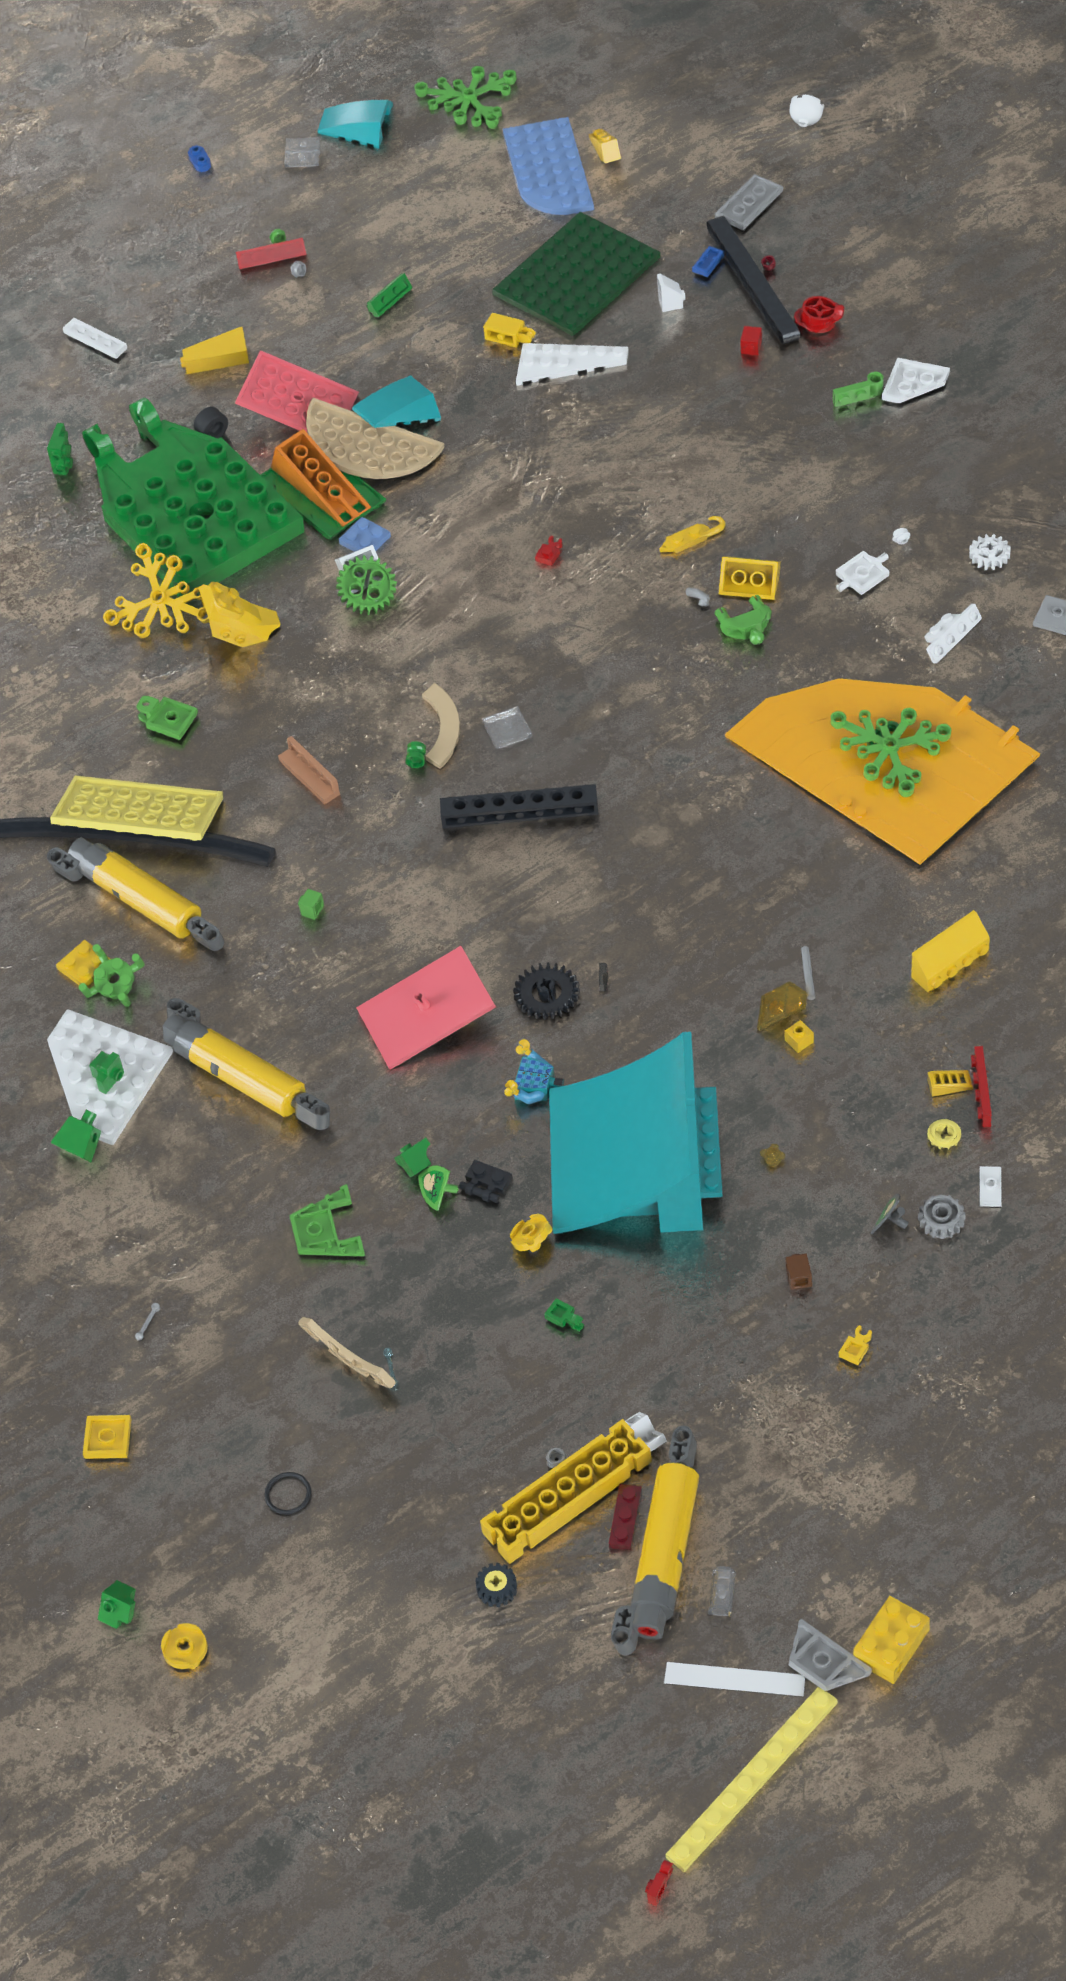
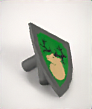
M895 1194L888 1200L871 1234L887 1218L903 1229L907 1227L909 1222L901 1217L905 1214V1209L898 1207L893 1212L900 1201V1194Z

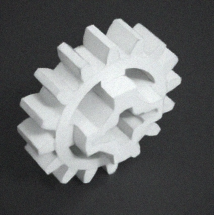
M985 534V538L979 536L978 541L973 540L972 545H970V559H972L973 564L978 563V568L984 566L985 570L988 567L995 570V566L1002 568V563L1007 564V559H1010V545H1007V540L1002 541L1001 536L995 538V534L992 537H988Z

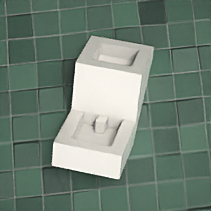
M638 1412L625 1420L634 1430L635 1440L640 1437L651 1451L667 1442L664 1434L654 1429L646 1414Z

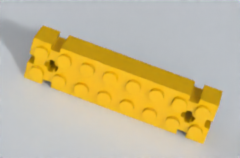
M622 1419L609 1428L608 1436L604 1437L600 1434L502 1504L503 1511L497 1513L494 1510L480 1520L482 1533L492 1545L497 1543L499 1553L511 1564L524 1554L523 1548L528 1545L532 1549L631 1477V1470L635 1469L639 1472L652 1462L651 1450L640 1437L635 1440L634 1430Z

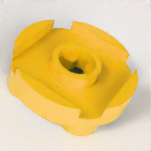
M530 1215V1220L526 1222L521 1220L514 1226L510 1233L512 1240L510 1242L516 1250H530L534 1252L541 1247V1242L545 1240L553 1229L544 1215Z
M182 1623L177 1625L178 1627L172 1631L170 1629L165 1633L161 1641L162 1653L165 1661L172 1667L194 1669L204 1659L208 1644L205 1635L198 1626ZM185 1642H188L189 1648L181 1650L179 1645H184Z

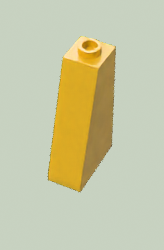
M238 327L182 349L183 357H180L181 366L186 368L187 374L248 364L249 359L243 327Z

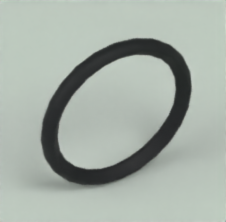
M281 1473L268 1482L264 1493L265 1501L270 1509L276 1513L293 1514L303 1509L309 1502L311 1486L307 1479L298 1473ZM288 1476L300 1479L305 1484L307 1493L304 1501L298 1507L282 1510L271 1503L269 1491L274 1482Z

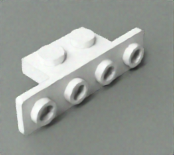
M970 604L961 614H945L924 636L927 643H931L926 650L933 663L937 664L982 619L975 604Z

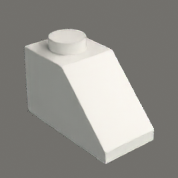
M657 274L658 296L662 311L666 312L683 308V301L686 298L685 292L680 289L679 283L662 274Z

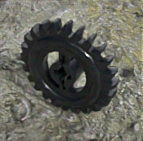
M547 962L545 969L541 963H539L538 970L531 965L532 973L525 969V977L519 975V981H515L513 993L517 1007L521 1008L523 1013L527 1012L530 1017L535 1015L536 1019H539L541 1016H543L544 1020H547L548 1016L551 1019H554L555 1015L563 1016L562 1012L568 1013L569 1007L573 1008L575 1006L574 1002L579 999L580 989L579 982L576 981V975H572L571 969L566 971L564 965L558 970L557 963H555L553 969H551L549 962ZM555 984L561 988V994L557 999ZM536 986H537L538 998H539L542 1002L537 1001V1000L532 996V991L534 990V988H535Z

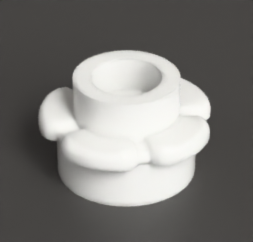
M900 528L893 532L894 537L892 539L898 544H905L908 542L911 534L906 528Z

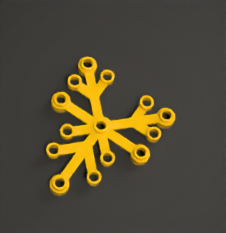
M145 543L139 544L135 550L136 555L143 560L145 568L139 563H135L131 567V572L136 576L143 575L149 578L153 590L150 598L135 604L119 596L115 599V605L123 610L116 612L110 609L103 615V620L110 626L117 625L120 619L127 616L122 622V627L128 632L134 629V633L140 638L149 636L151 631L150 625L158 608L162 617L161 623L165 627L173 625L174 620L169 615L166 605L172 607L177 622L176 628L181 633H186L189 630V625L184 621L181 611L197 616L202 623H209L208 617L204 619V616L207 614L205 607L198 609L185 604L194 599L201 600V596H197L199 587L188 593L190 586L186 582L181 581L178 585L168 589L175 573L182 569V560L176 555H172L167 559L163 553H157L152 564L150 558L152 549ZM166 563L169 569L161 586H159L156 574L160 566ZM178 593L185 594L176 599L170 598L171 596L176 595ZM150 606L144 621L138 622L135 625L134 620L138 611Z

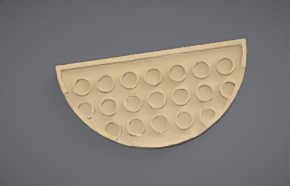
M312 398L307 410L306 430L309 436L340 471L354 476L372 479L405 476L430 464L444 449V443L396 426L374 428L356 412Z

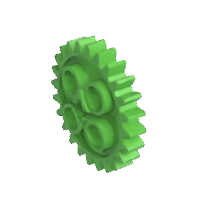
M363 555L362 560L356 557L355 562L349 560V566L343 565V570H339L340 576L336 580L338 582L336 589L339 590L338 596H343L341 602L347 601L346 608L352 605L353 612L360 609V614H362L366 610L367 614L370 615V610L377 614L378 608L383 611L384 604L390 605L389 600H393V594L396 593L395 586L397 581H394L395 574H390L392 568L386 569V562L380 564V558L375 562L373 561V556L367 560L366 556ZM370 570L371 574L369 578L366 599L363 600L362 596L364 591L367 571ZM360 572L363 576L357 577L355 573ZM379 576L381 577V580L376 581L373 579V577ZM357 589L360 593L353 594L351 591ZM376 593L378 597L373 598L369 594Z

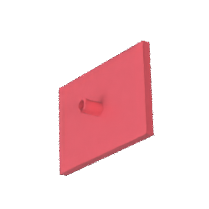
M260 350L235 404L299 431L304 429L307 432V410L312 398L351 411L359 391Z
M459 946L356 1008L387 1066L391 1070L496 1008L464 949L462 946Z

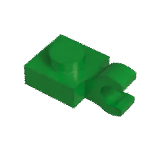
M557 1298L544 1313L546 1320L562 1328L567 1323L571 1328L580 1332L585 1326L581 1323L583 1318L574 1314V1307Z

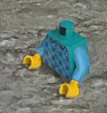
M522 1039L519 1041L520 1045L516 1047V1052L518 1054L525 1053L526 1055L522 1056L516 1080H509L505 1084L507 1088L504 1090V1094L506 1096L514 1094L515 1100H521L526 1104L546 1101L549 1099V1089L564 1086V1079L556 1078L554 1066L533 1049H529V1041Z

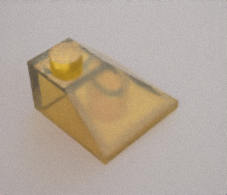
M789 981L762 995L757 1029L761 1031L805 1010L807 992Z

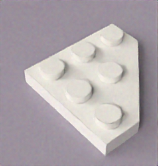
M897 358L882 393V400L901 403L942 387L947 381L950 368Z

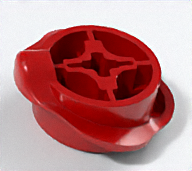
M812 296L807 298L803 302L802 307L796 310L793 321L808 331L825 333L832 330L835 322L843 317L844 306L824 296Z

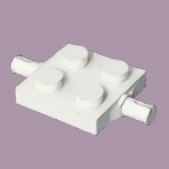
M865 551L856 555L836 569V576L843 580V582L836 585L837 590L842 592L845 588L851 587L861 595L889 576V570L882 565L884 561L889 559L888 555L884 552L875 558L868 555Z

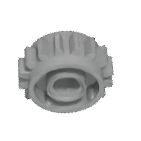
M940 1194L938 1196L932 1195L929 1200H924V1206L919 1207L918 1221H920V1228H925V1234L929 1233L933 1238L944 1239L946 1237H953L955 1233H960V1227H964L965 1212H963L964 1206L958 1204V1199H953L950 1195Z

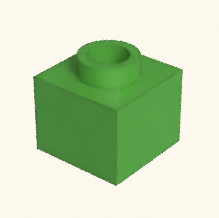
M307 889L305 894L299 898L298 906L302 916L313 920L317 918L324 907L322 893Z

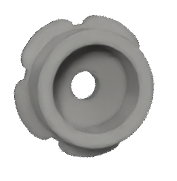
M295 261L291 266L292 275L295 278L303 277L306 273V265L301 261Z
M553 1448L546 1455V1463L550 1468H554L568 1458L567 1454L560 1448Z

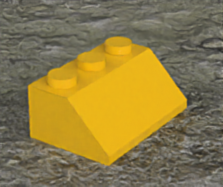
M723 556L719 595L755 597V595H759L761 599L775 600L781 561Z

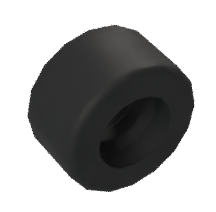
M210 406L203 409L196 416L193 426L195 431L219 439L226 432L229 422L228 418L219 409Z

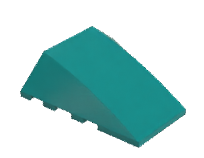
M366 100L325 108L318 133L335 138L339 136L345 137L347 141L357 140L363 145L369 143L374 145V148L379 149L383 138L381 126L384 116L390 115L393 102L389 100Z
M412 376L405 377L381 388L352 407L354 412L374 428L396 426L398 422L407 425L411 424V421L417 420L420 423H425L428 419L441 421L433 393Z

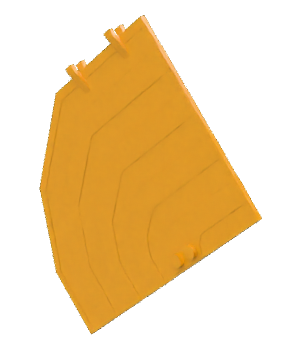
M841 678L766 698L725 733V737L920 865L1040 757L1039 752L1019 740V736L1016 735L1019 732V728L1013 725L1005 732L973 712L971 706L968 705L971 702V698L966 695L957 702L935 687ZM912 708L917 713L916 722L906 728L900 739L914 736L920 728V723L924 720L931 722V732H935L936 727L940 724L949 725L952 730L951 737L945 742H941L938 739L931 740V742H937L940 745L939 754L935 756L930 755L928 749L918 744L899 748L897 754L901 764L913 770H919L922 774L921 781L914 783V793L909 797H903L898 792L899 780L897 777L893 788L886 789L882 785L883 778L893 768L889 755L879 768L878 778L869 781L863 775L864 766L868 763H873L880 752L871 753L866 759H861L857 756L858 747L862 745L867 746V743L853 745L848 751L840 748V740L842 738H852L859 735L844 728L835 729L830 723L833 712L841 711L845 713L846 721L865 729L864 724L859 721V712L867 710L871 714L870 719L875 730L877 719L885 718L887 721H895L900 724L902 710Z

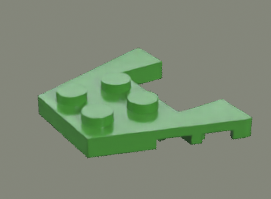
M347 1184L341 1186L340 1190L332 1195H325L323 1200L315 1204L311 1203L289 1215L299 1255L365 1256L360 1236L344 1240H338L331 1209L352 1204Z

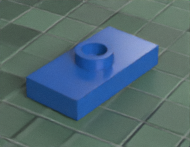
M709 246L692 267V272L708 277L725 256L724 251Z

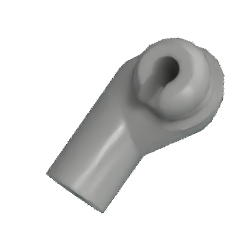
M693 587L686 589L687 596L700 599V606L709 605L710 597L708 594Z

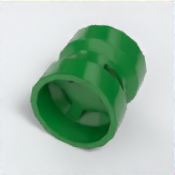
M413 741L407 745L406 765L411 768H421L424 766L426 746L423 743Z

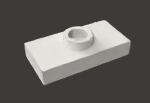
M980 1166V1206L1001 1207V1167Z

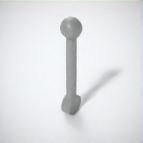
M158 1303L152 1304V1311L150 1312L140 1332H137L135 1335V1338L137 1340L143 1339V1333L145 1332L155 1312H158L160 1310V1305Z

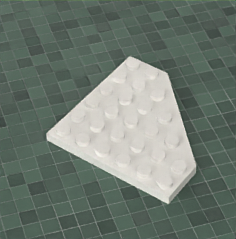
M68 1009L47 1038L72 1116L81 1120L86 1109L97 1114L92 1126L101 1130L99 1140L110 1145H114L173 1053L172 1047ZM101 1051L107 1054L112 1052L118 1054L124 1069L121 1080L117 1081L107 1094L99 1091L96 1078L92 1076L89 1066Z

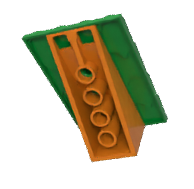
M304 429L275 447L271 468L261 474L303 516L304 521L310 526L312 525L329 540L335 538L361 517H365L386 502L384 496L360 477L340 471Z

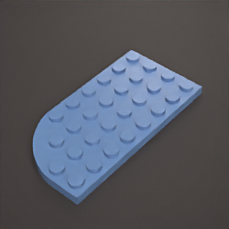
M569 117L503 129L519 194L529 206L541 212L555 215H570L594 210L593 200Z

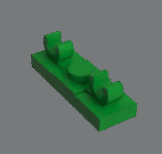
M401 273L367 302L368 305L366 307L369 312L373 313L375 318L380 317L413 288L406 274Z

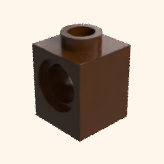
M807 1253L793 1254L785 1257L786 1272L791 1290L812 1287V1273Z

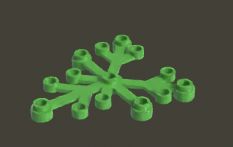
M475 66L471 69L473 79L468 88L465 87L461 79L454 80L452 88L446 78L440 77L437 79V85L439 88H444V90L428 88L427 83L418 82L414 86L415 93L419 97H425L427 94L440 96L428 101V108L430 110L437 109L438 104L445 102L444 110L451 112L454 110V106L462 103L461 108L453 112L454 121L459 125L466 122V112L471 103L477 109L475 115L471 118L472 125L475 127L482 124L481 116H483L489 128H496L499 124V117L502 116L501 107L483 106L477 100V96L490 90L500 91L504 96L511 93L509 85L514 84L517 79L516 72L511 69L503 72V78L499 79L497 72H492L489 74L487 85L476 89L479 81L483 80L485 72L482 66Z
M912 708L902 710L901 722L892 735H890L888 729V721L885 718L877 719L876 729L881 732L882 737L875 733L869 711L862 710L859 712V721L864 724L865 729L846 721L845 713L841 711L833 712L830 723L835 729L844 728L859 735L852 738H842L840 740V748L848 751L853 745L867 742L876 743L874 745L858 747L857 756L861 759H866L871 753L880 752L873 763H868L864 766L863 775L869 781L877 779L880 771L879 768L889 755L893 768L883 778L882 785L886 789L893 788L897 777L899 780L898 792L903 797H909L914 793V783L921 781L922 774L919 770H913L901 764L897 754L899 748L918 744L928 749L930 755L935 756L939 754L940 745L937 742H931V740L938 739L941 742H945L951 737L952 730L949 725L940 724L936 727L935 732H931V722L924 720L920 723V728L914 736L900 739L906 728L916 722L917 713Z

